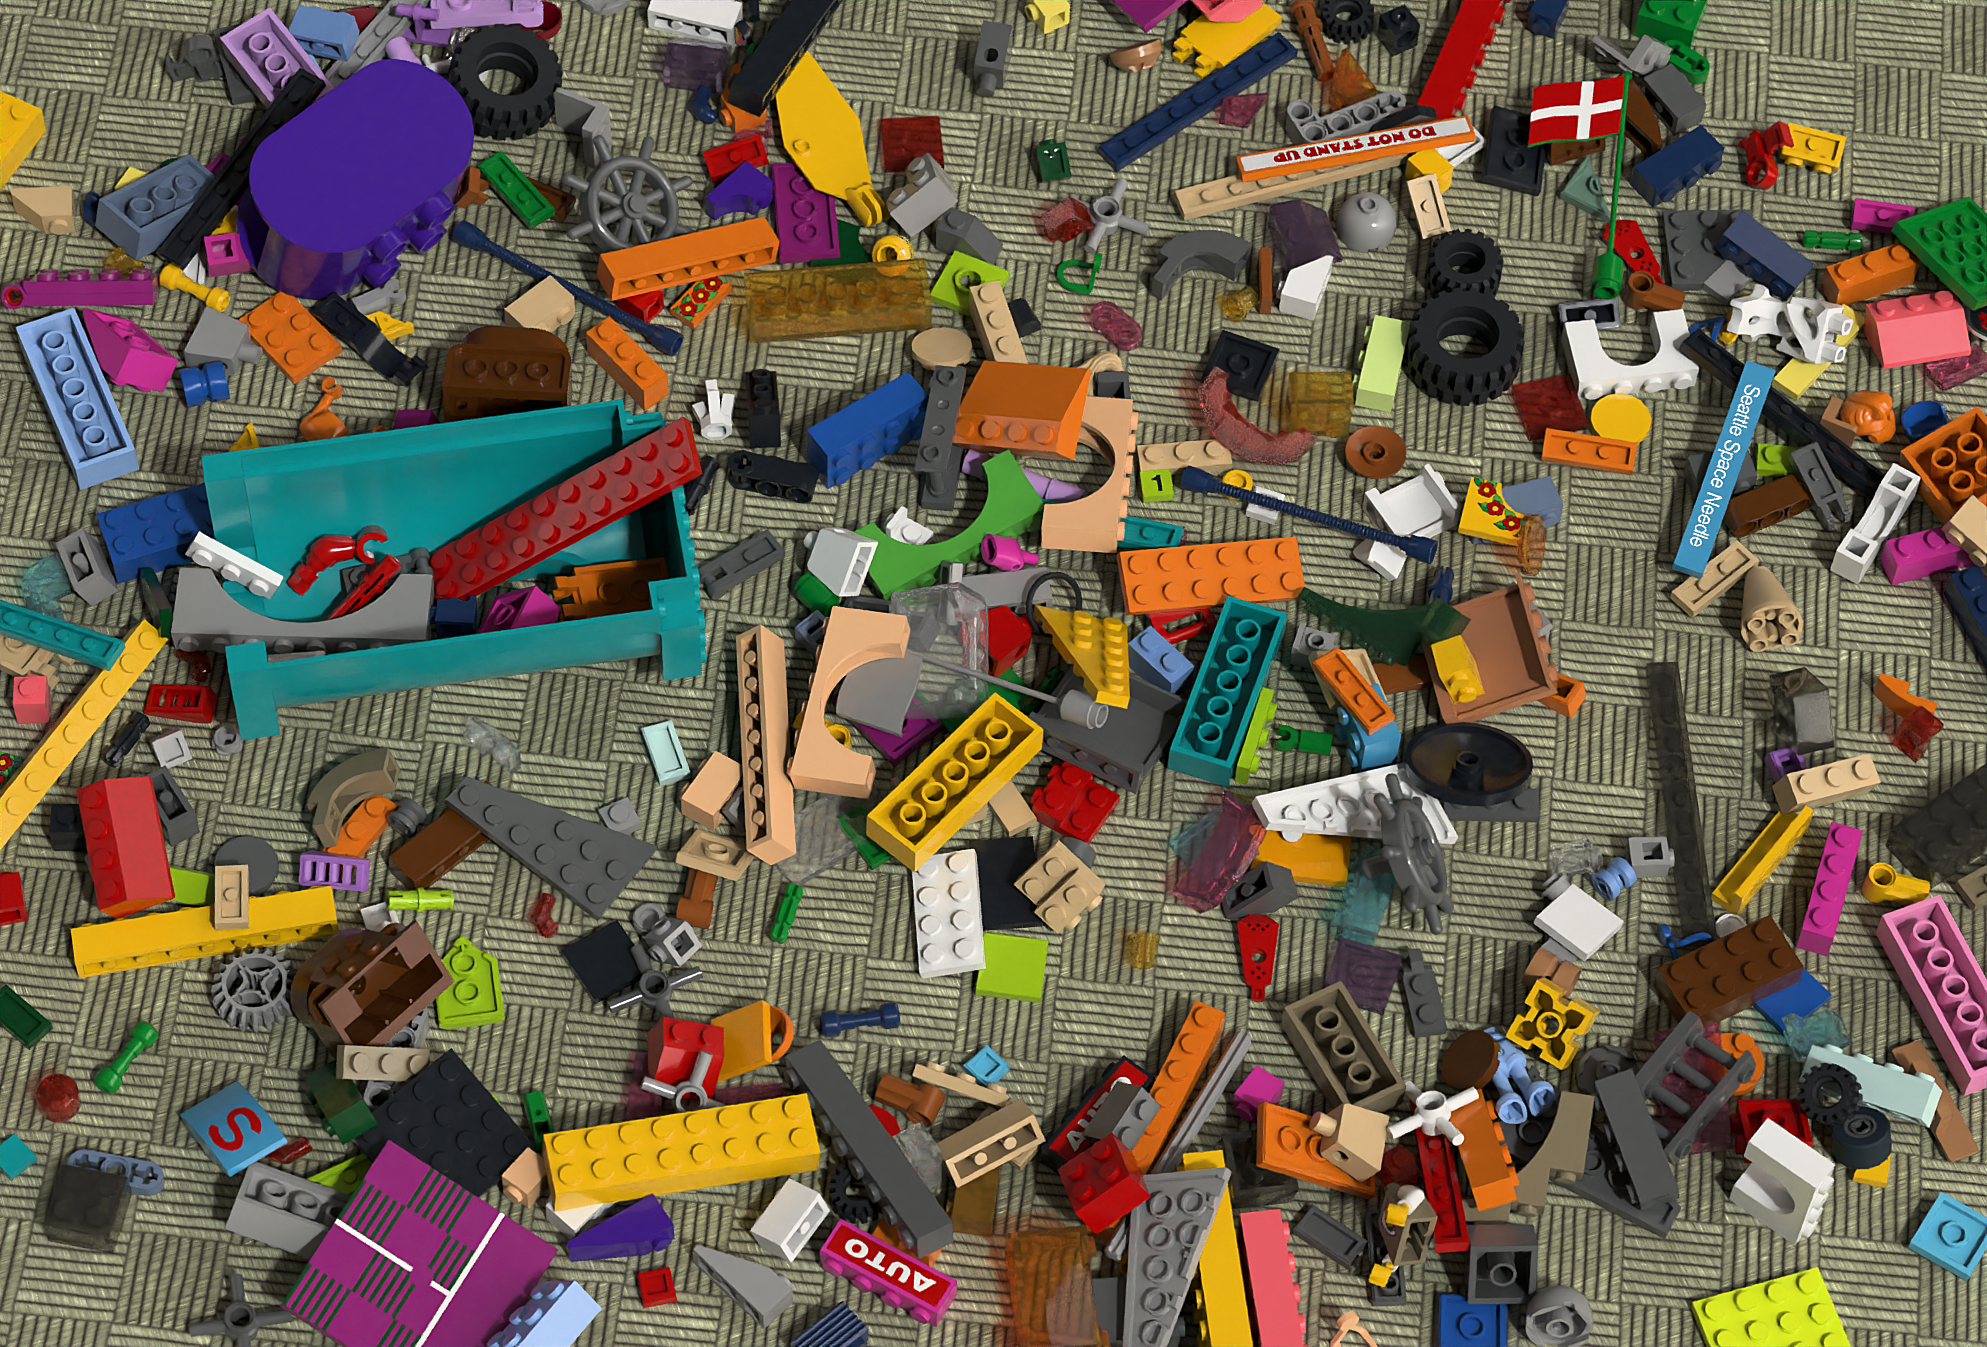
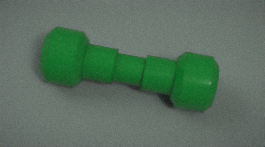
M145 1021L136 1023L130 1031L131 1039L123 1048L124 1051L119 1057L114 1059L109 1067H102L95 1075L94 1083L98 1089L106 1094H115L123 1084L122 1076L128 1070L129 1064L134 1058L139 1056L143 1049L151 1048L159 1038L158 1031L151 1024Z

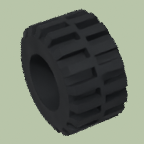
M1455 229L1452 231V234L1447 232L1442 234L1441 240L1436 239L1433 242V246L1430 247L1425 271V285L1427 289H1430L1432 298L1434 299L1435 294L1441 291L1450 293L1453 288H1462V291H1469V288L1478 289L1479 293L1486 294L1487 291L1496 296L1503 270V256L1500 255L1501 249L1499 246H1494V240L1490 237L1484 238V233L1479 231L1477 234L1471 233L1472 229H1465V232ZM1456 266H1465L1473 269L1476 272L1472 274H1463L1455 271L1452 268Z

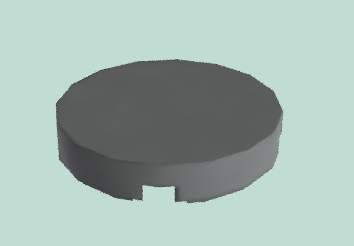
M253 836L237 837L226 842L219 849L214 860V874L215 866L248 865L249 897L258 896L266 892L279 874L278 856L273 847L265 840Z
M1608 1044L1600 1045V1048L1593 1050L1591 1048L1578 1061L1575 1073L1577 1089L1581 1094L1591 1095V1093L1596 1092L1594 1084L1596 1080L1631 1068L1634 1075H1636L1640 1071L1636 1064L1637 1061L1631 1053L1621 1047Z

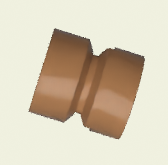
M1540 947L1525 971L1522 984L1532 989L1538 979L1545 977L1567 990L1563 996L1567 1000L1580 977L1582 968L1567 960L1559 962L1556 954Z

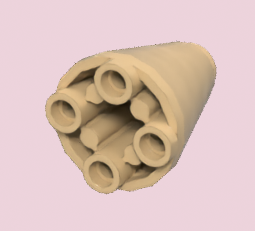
M1758 566L1748 571L1744 584L1740 631L1744 641L1749 644L1750 649L1754 652L1795 645L1799 641V634L1803 627V618L1798 607L1776 576L1767 567Z

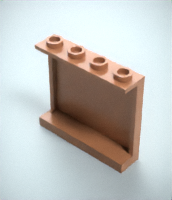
M1520 573L1515 574L1517 584L1448 607L1446 614L1441 618H1437L1438 611L1435 612L1434 618L1428 615L1425 606L1413 609L1440 711L1446 724L1458 722L1471 723L1558 693L1554 681L1559 680V675L1554 662L1549 663L1547 654L1552 653L1546 635L1541 636L1539 628L1544 626L1538 608L1533 610L1531 601L1536 600L1531 583H1524ZM1461 635L1477 663L1485 694L1477 696L1473 701L1455 704L1439 677L1431 645Z

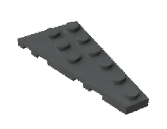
M465 776L445 801L448 807L597 921L658 848L656 845Z
M1532 1065L1528 1071L1531 1081H1545L1540 1076V1072ZM1552 1085L1555 1090L1554 1102L1542 1115L1537 1117L1532 1115L1521 1090L1518 1088L1516 1094L1521 1097L1527 1109L1526 1120L1520 1124H1508L1502 1120L1499 1121L1505 1141H1501L1499 1144L1506 1143L1511 1160L1523 1167L1539 1151L1553 1126L1561 1092L1554 1085ZM1591 1121L1582 1181L1575 1180L1574 1184H1565L1556 1181V1177L1549 1176V1180L1665 1239L1680 1213L1681 1206L1673 1200L1641 1212L1638 1202L1632 1204L1625 1186L1630 1183L1626 1172L1620 1173L1614 1158V1154L1619 1153L1614 1147L1615 1143H1609L1606 1135Z

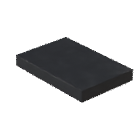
M1493 106L1490 113L1481 182L1539 196L1542 189L1546 144L1527 148L1531 115Z
M1033 836L969 841V849H974L977 854L983 931L1042 927L1043 920L1034 912L1037 906L1014 885L1016 880L1036 862Z

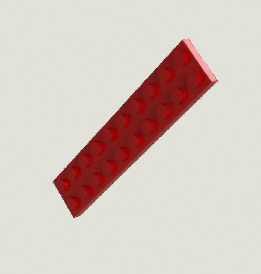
M685 417L677 419L430 554L428 563L429 567L433 568L435 577L433 580L436 603L438 599L449 598L468 601L470 596L480 595L702 475L690 421Z

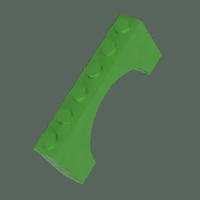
M1009 449L982 463V476L988 488L985 506L974 523L957 536L940 543L914 545L889 537L877 527L874 521L854 531V533L878 542L866 574V579L879 599L903 602L908 598L909 594L918 589L925 590L931 587L940 578L942 560H954L965 565L972 560L979 561L983 559L981 543L987 534L1003 537L1010 536L1016 539L1017 536L1026 531L1033 532L1042 526L1044 503Z

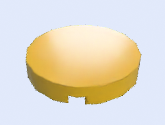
M1617 393L1607 395L1597 401L1592 408L1589 425L1594 436L1636 442L1638 446L1649 435L1652 418L1649 409L1641 400L1631 395Z

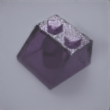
M677 37L672 38L668 42L663 64L664 87L697 91L699 85H705L712 90V94L722 95L732 45Z
M1300 199L1270 205L1268 228L1284 273H1289L1294 268L1327 255L1333 257V263L1342 262L1343 258L1325 210Z

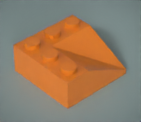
M1979 406L1900 451L1899 466L1921 477L1917 492L1943 525L1972 495L1987 507V416Z

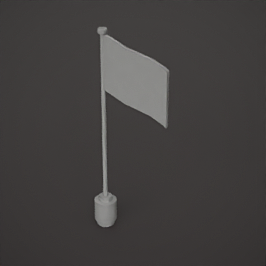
M907 648L904 658L878 659L850 671L841 686L836 704L837 716L902 737L904 717L918 687L922 662L924 660L1057 704L1063 720L1089 729L1094 727L1101 728L1108 716V705L1095 702L1089 694L1072 689L1067 694L1062 695L1061 698H1057Z

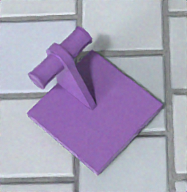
M416 3L415 6L397 4L396 15L413 17L414 23L401 36L406 41L448 48L454 28L431 29L430 20L438 22L440 11L439 9H431L430 5L425 8L419 3Z

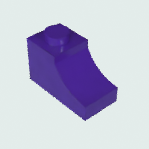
M745 161L705 197L706 215L714 221L723 215L733 212H747L752 216L755 215L760 209H765L773 199V180Z

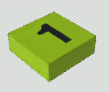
M1170 469L1139 472L1143 503L1174 500Z

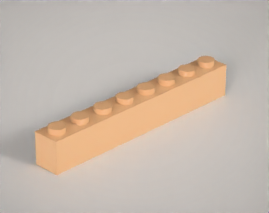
M760 624L736 636L747 851L769 865H773L796 854L792 780L787 775V765L791 753L784 640Z

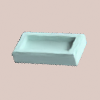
M672 720L641 728L642 736L660 786L691 778V772Z

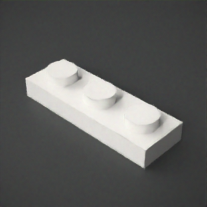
M201 532L197 533L185 555L193 558L197 564L208 566L221 573L225 579L236 581L249 588L255 595L264 596L268 599L271 598L283 579L282 575Z

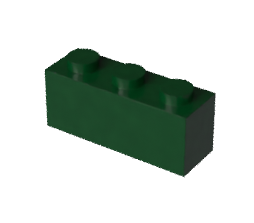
M337 1059L305 1077L310 1087L305 1093L329 1136L337 1135L344 1145L378 1125L353 1079H336Z

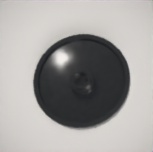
M1458 722L1438 724L1417 733L1406 747L1404 768L1410 781L1429 796L1457 805L1489 806L1514 799L1526 790L1532 777L1533 759L1527 747L1520 740L1503 730L1478 723Z

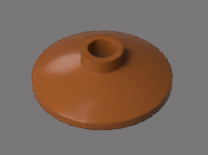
M1366 426L1356 430L1348 438L1345 446V457L1349 466L1361 476L1371 479H1384L1396 474L1403 467L1406 460L1407 451L1402 438L1393 430L1383 426ZM1372 456H1376V457H1378L1379 459H1373V458H1371V457H1372Z

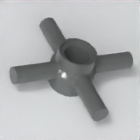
M642 944L632 947L630 951L642 977L638 983L637 990L607 1001L610 1012L615 1013L642 1002L650 1009H657L660 1018L668 1017L675 1019L668 1004L673 989L703 978L700 967L696 966L668 977L660 970H653ZM655 985L663 988V990L657 994H652L647 991L649 987Z
M232 1274L229 1276L232 1304L226 1309L223 1319L189 1324L191 1337L225 1332L232 1341L237 1343V1347H251V1341L256 1337L259 1327L293 1322V1315L284 1309L257 1313L251 1305L246 1303L243 1275ZM240 1319L249 1320L246 1325L241 1327L233 1325Z

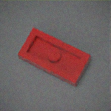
M759 134L703 152L713 183L726 179L745 161L756 169L769 165Z

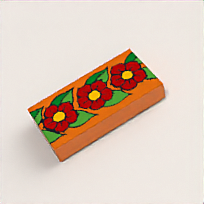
M719 276L698 280L670 308V314L694 330L732 291V284Z

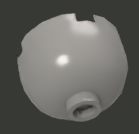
M1360 192L1349 197L1342 204L1336 220V229L1339 232L1341 242L1358 252L1368 253V249L1378 248L1377 251L1384 249L1391 243L1396 230L1395 211L1390 202L1383 196L1373 192Z
M1560 1285L1546 1287L1538 1291L1528 1303L1525 1331L1529 1339L1539 1347H1544V1343L1558 1344L1557 1347H1579L1589 1340V1333L1593 1331L1592 1309L1588 1300L1577 1289Z

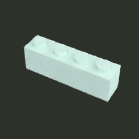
M1824 1044L1823 1048L1812 1045L1799 1079L1800 1083L1804 1084L1806 1079L1802 1076L1805 1072L1810 1074L1812 1072L1811 1067H1821L1820 1063L1837 1064L1854 1074L1858 1078L1856 1081L1861 1084L1862 1089L1859 1090V1093L1863 1095V1100H1858L1857 1105L1877 1109L1883 1114L1930 1127L1942 1094V1090L1934 1082L1935 1078L1921 1072H1916L1915 1076L1903 1073L1904 1069L1892 1063L1886 1062L1883 1067L1874 1064L1872 1058L1859 1053H1855L1854 1057L1842 1054V1049L1830 1044ZM1828 1082L1821 1087L1819 1094L1840 1100L1842 1091L1836 1082Z

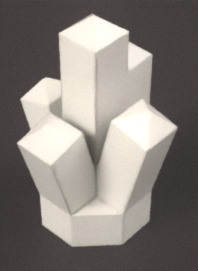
M705 380L707 408L703 401L697 402L692 405V412L700 424L702 437L711 441L723 440L732 434L731 420L735 395L723 393L720 407L717 380Z

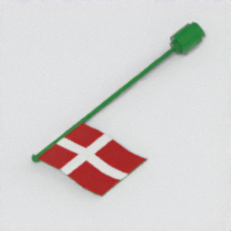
M1624 71L1619 77L1598 81L1553 83L1534 88L1527 148L1546 143L1591 141L1618 135L1607 253L1595 258L1592 275L1594 294L1598 298L1605 300L1614 299L1618 296L1622 289L1624 261L1613 254L1628 87L1629 80L1632 79V74L1629 71Z

